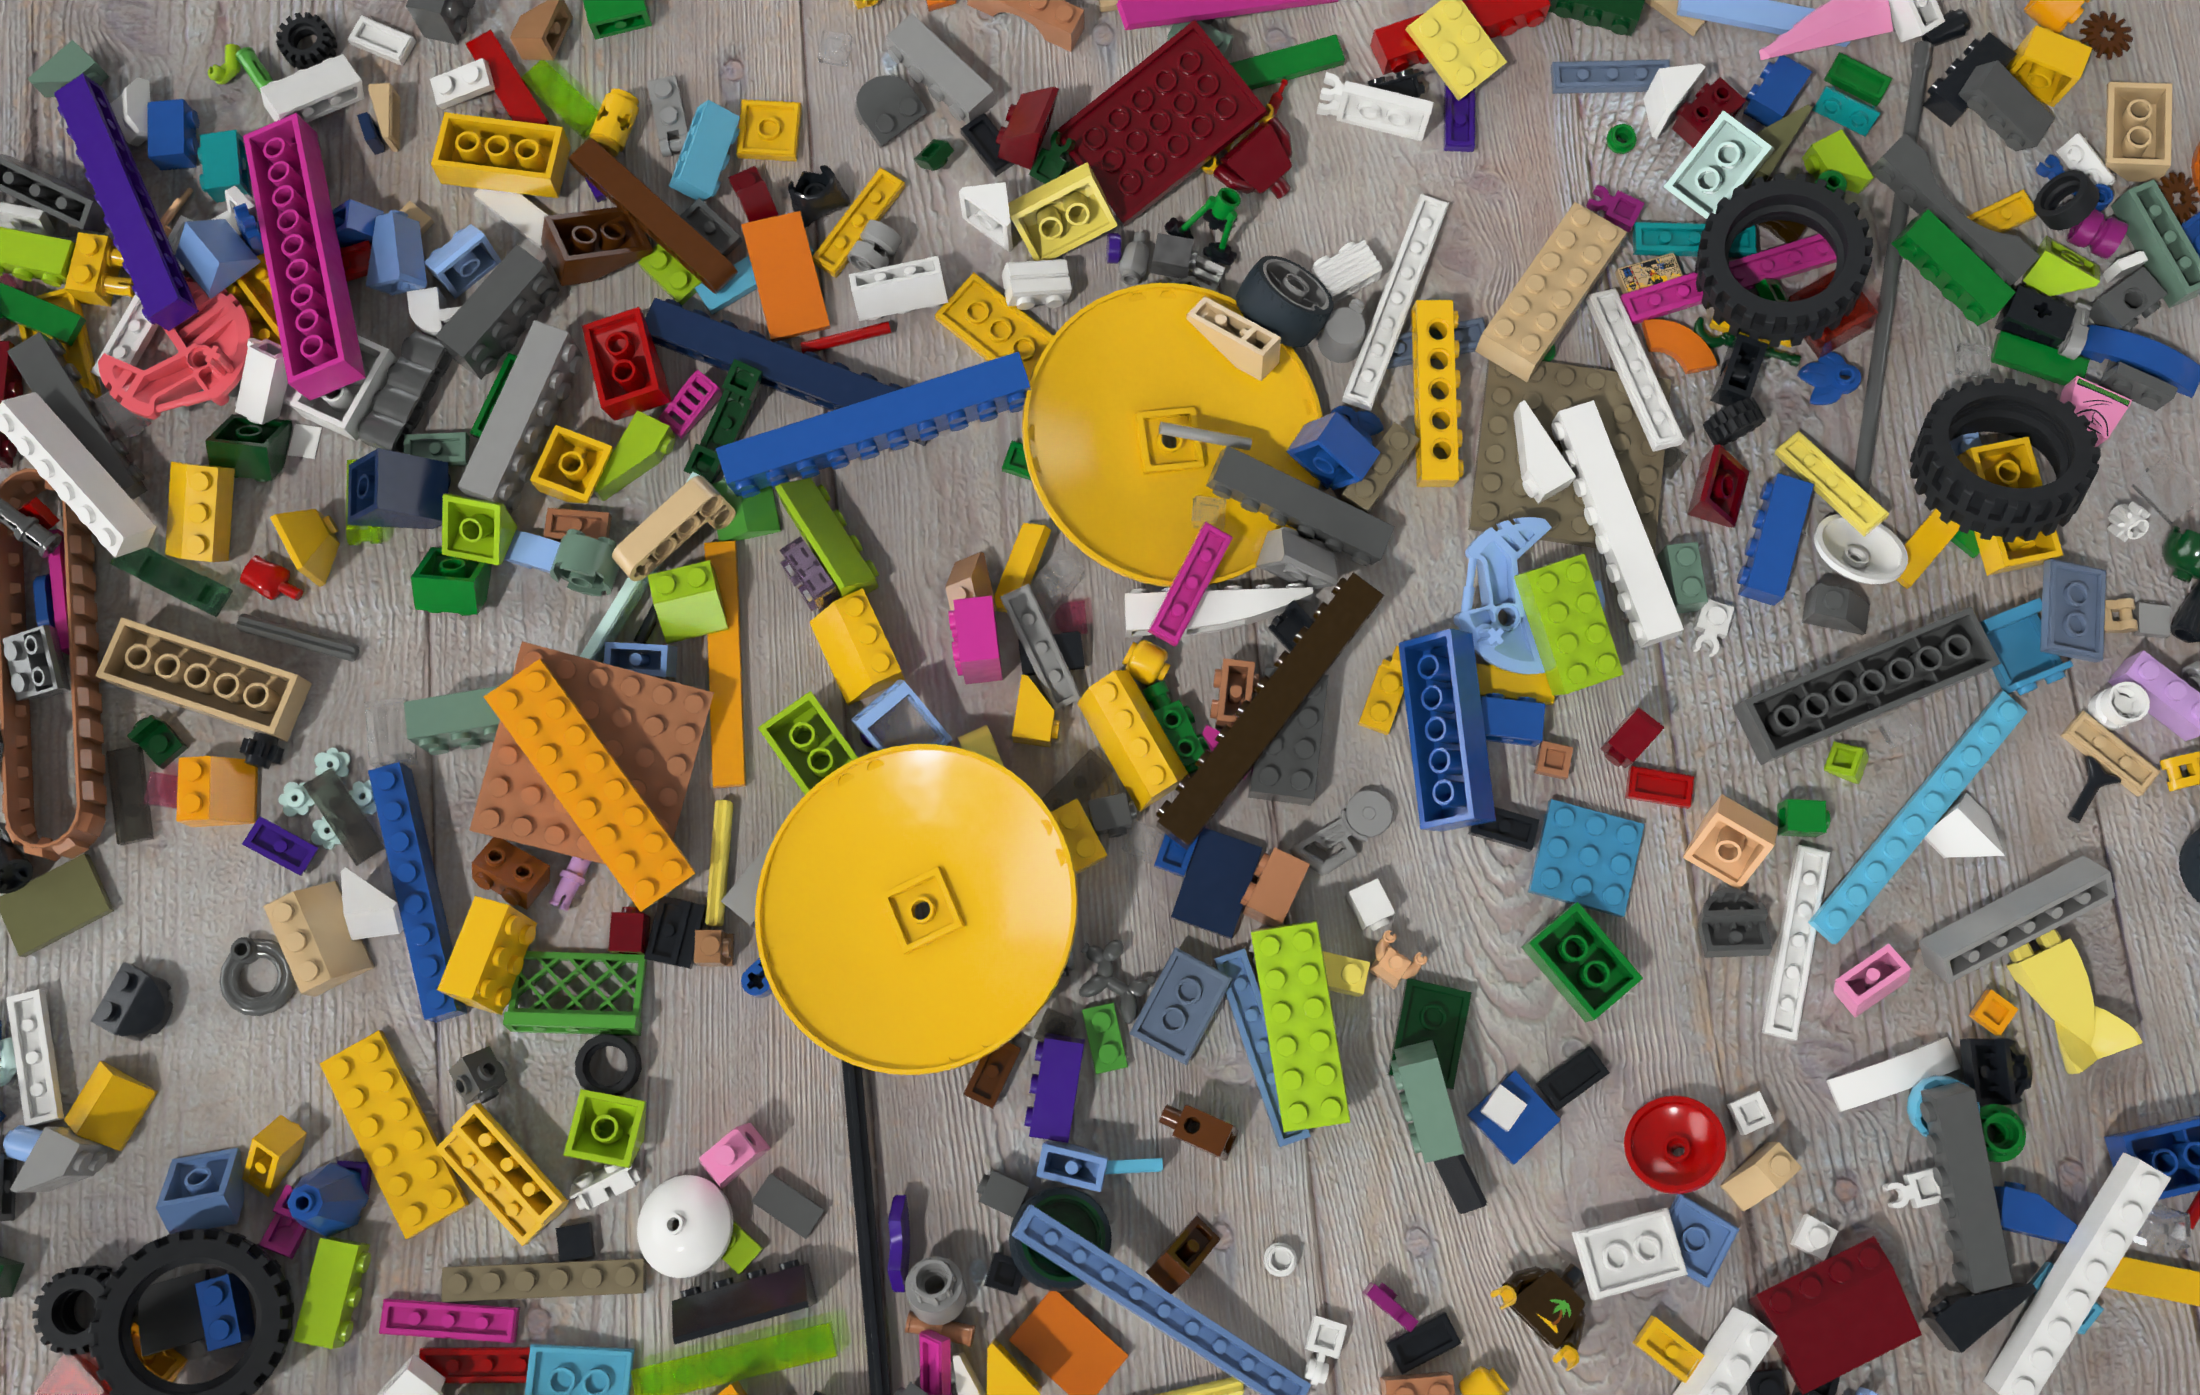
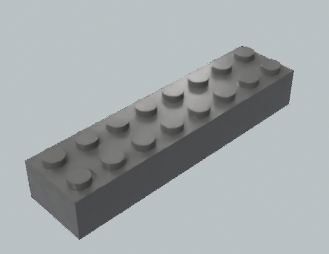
M1969 607L1746 699L1734 707L1733 710L1760 765H1763L1980 675L2001 664L1973 608Z

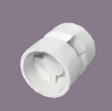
M2125 681L2094 695L2088 704V714L2109 731H2113L2139 721L2146 716L2150 707V700L2147 692L2141 686L2134 682Z

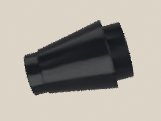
M1950 10L1943 16L1945 22L1922 35V40L1932 43L1934 47L1964 37L1965 33L1970 30V21L1963 10Z

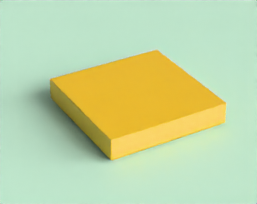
M742 99L736 149L737 158L797 162L802 112L801 103Z

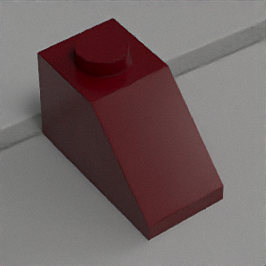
M1638 707L1619 724L1600 749L1606 753L1605 757L1612 764L1627 768L1665 727Z

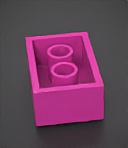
M992 595L953 600L954 610L948 611L950 630L954 642H952L953 659L958 676H964L966 685L1003 680Z

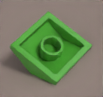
M725 479L711 484L736 512L735 518L727 527L717 530L719 542L740 541L781 532L772 486L760 489V493L756 496L743 498L742 495L738 497L735 495Z

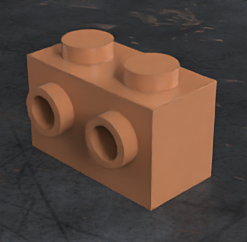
M1224 658L1221 669H1215L1213 687L1219 688L1218 700L1212 699L1210 718L1216 719L1215 728L1223 729L1226 724L1232 727L1238 719L1235 713L1245 700L1251 703L1252 692H1256L1254 689L1259 683L1260 674L1254 673L1255 662Z

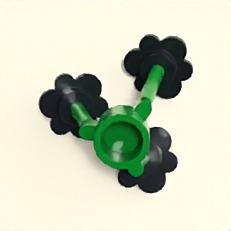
M1226 187L1221 188L1216 197L1210 196L1207 202L1186 222L1178 221L1173 217L1164 225V228L1170 235L1194 239L1190 227L1203 215L1204 220L1209 222L1210 229H1219L1223 232L1221 241L1209 243L1208 247L1203 249V254L1210 258L1213 263L1232 265L1237 254L1231 251L1232 248L1227 242L1233 223L1237 220L1238 214L1236 209L1241 202V198L1235 190Z

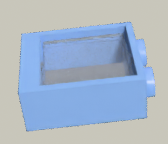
M898 679L851 719L877 751L909 744L948 746L947 744L953 740L909 685L901 679Z

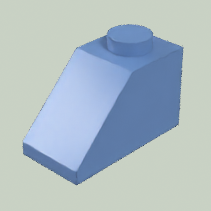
M1048 1140L1042 1145L1036 1177L1102 1192L1109 1158L1083 1146Z

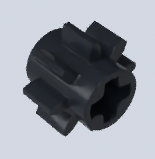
M255 732L253 739H243L239 753L246 755L244 763L269 770L271 763L280 764L285 749L277 746L278 738Z

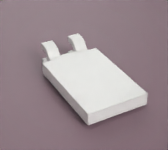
M1326 72L1324 84L1331 85L1333 89L1323 87L1320 99L1330 103H1319L1316 114L1337 116L1336 121L1422 141L1434 102L1350 81H1345V85H1343L1337 75Z

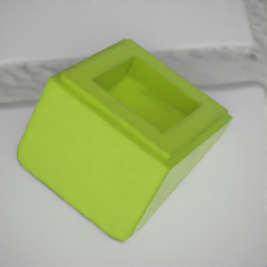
M1834 741L1824 766V771L1849 782L1859 784L1869 759L1868 753L1865 748Z

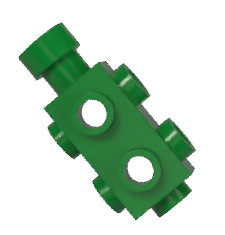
M1165 680L1147 687L1142 692L1147 702L1152 703L1156 719L1188 774L1196 772L1199 769L1195 765L1196 762L1209 748L1201 733L1196 735L1192 723H1195V719L1189 706L1183 707L1180 699L1172 703L1168 695L1170 690ZM1167 716H1176L1178 723L1169 725L1166 722ZM1187 743L1191 746L1192 751L1188 754H1183L1180 751V745Z

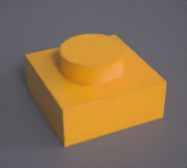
M1992 989L1985 990L1968 1016L1992 1034L1998 1036L2002 1035L2018 1011V1008Z

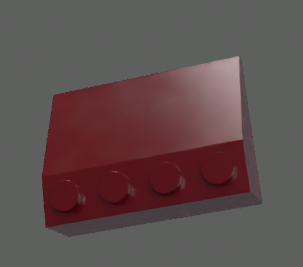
M1875 1236L1756 1294L1748 1300L1760 1322L1778 1336L1773 1345L1802 1395L1922 1335L1895 1270Z

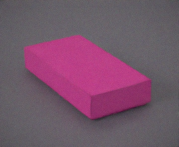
M930 1329L922 1331L919 1335L920 1389L929 1395H951L950 1338Z

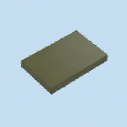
M85 853L29 881L18 891L0 896V914L20 957H27L114 911L91 857Z

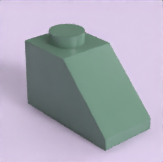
M71 40L27 79L44 97H55L54 92L82 73L99 86L109 76L94 59L75 41Z

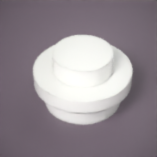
M1277 1242L1266 1249L1263 1262L1270 1274L1284 1277L1294 1271L1297 1264V1256L1291 1246L1286 1243Z

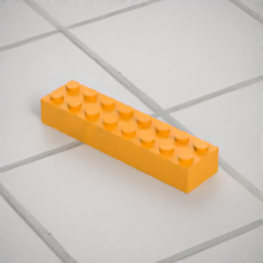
M538 659L484 696V699L640 912L695 874L693 866L543 659Z

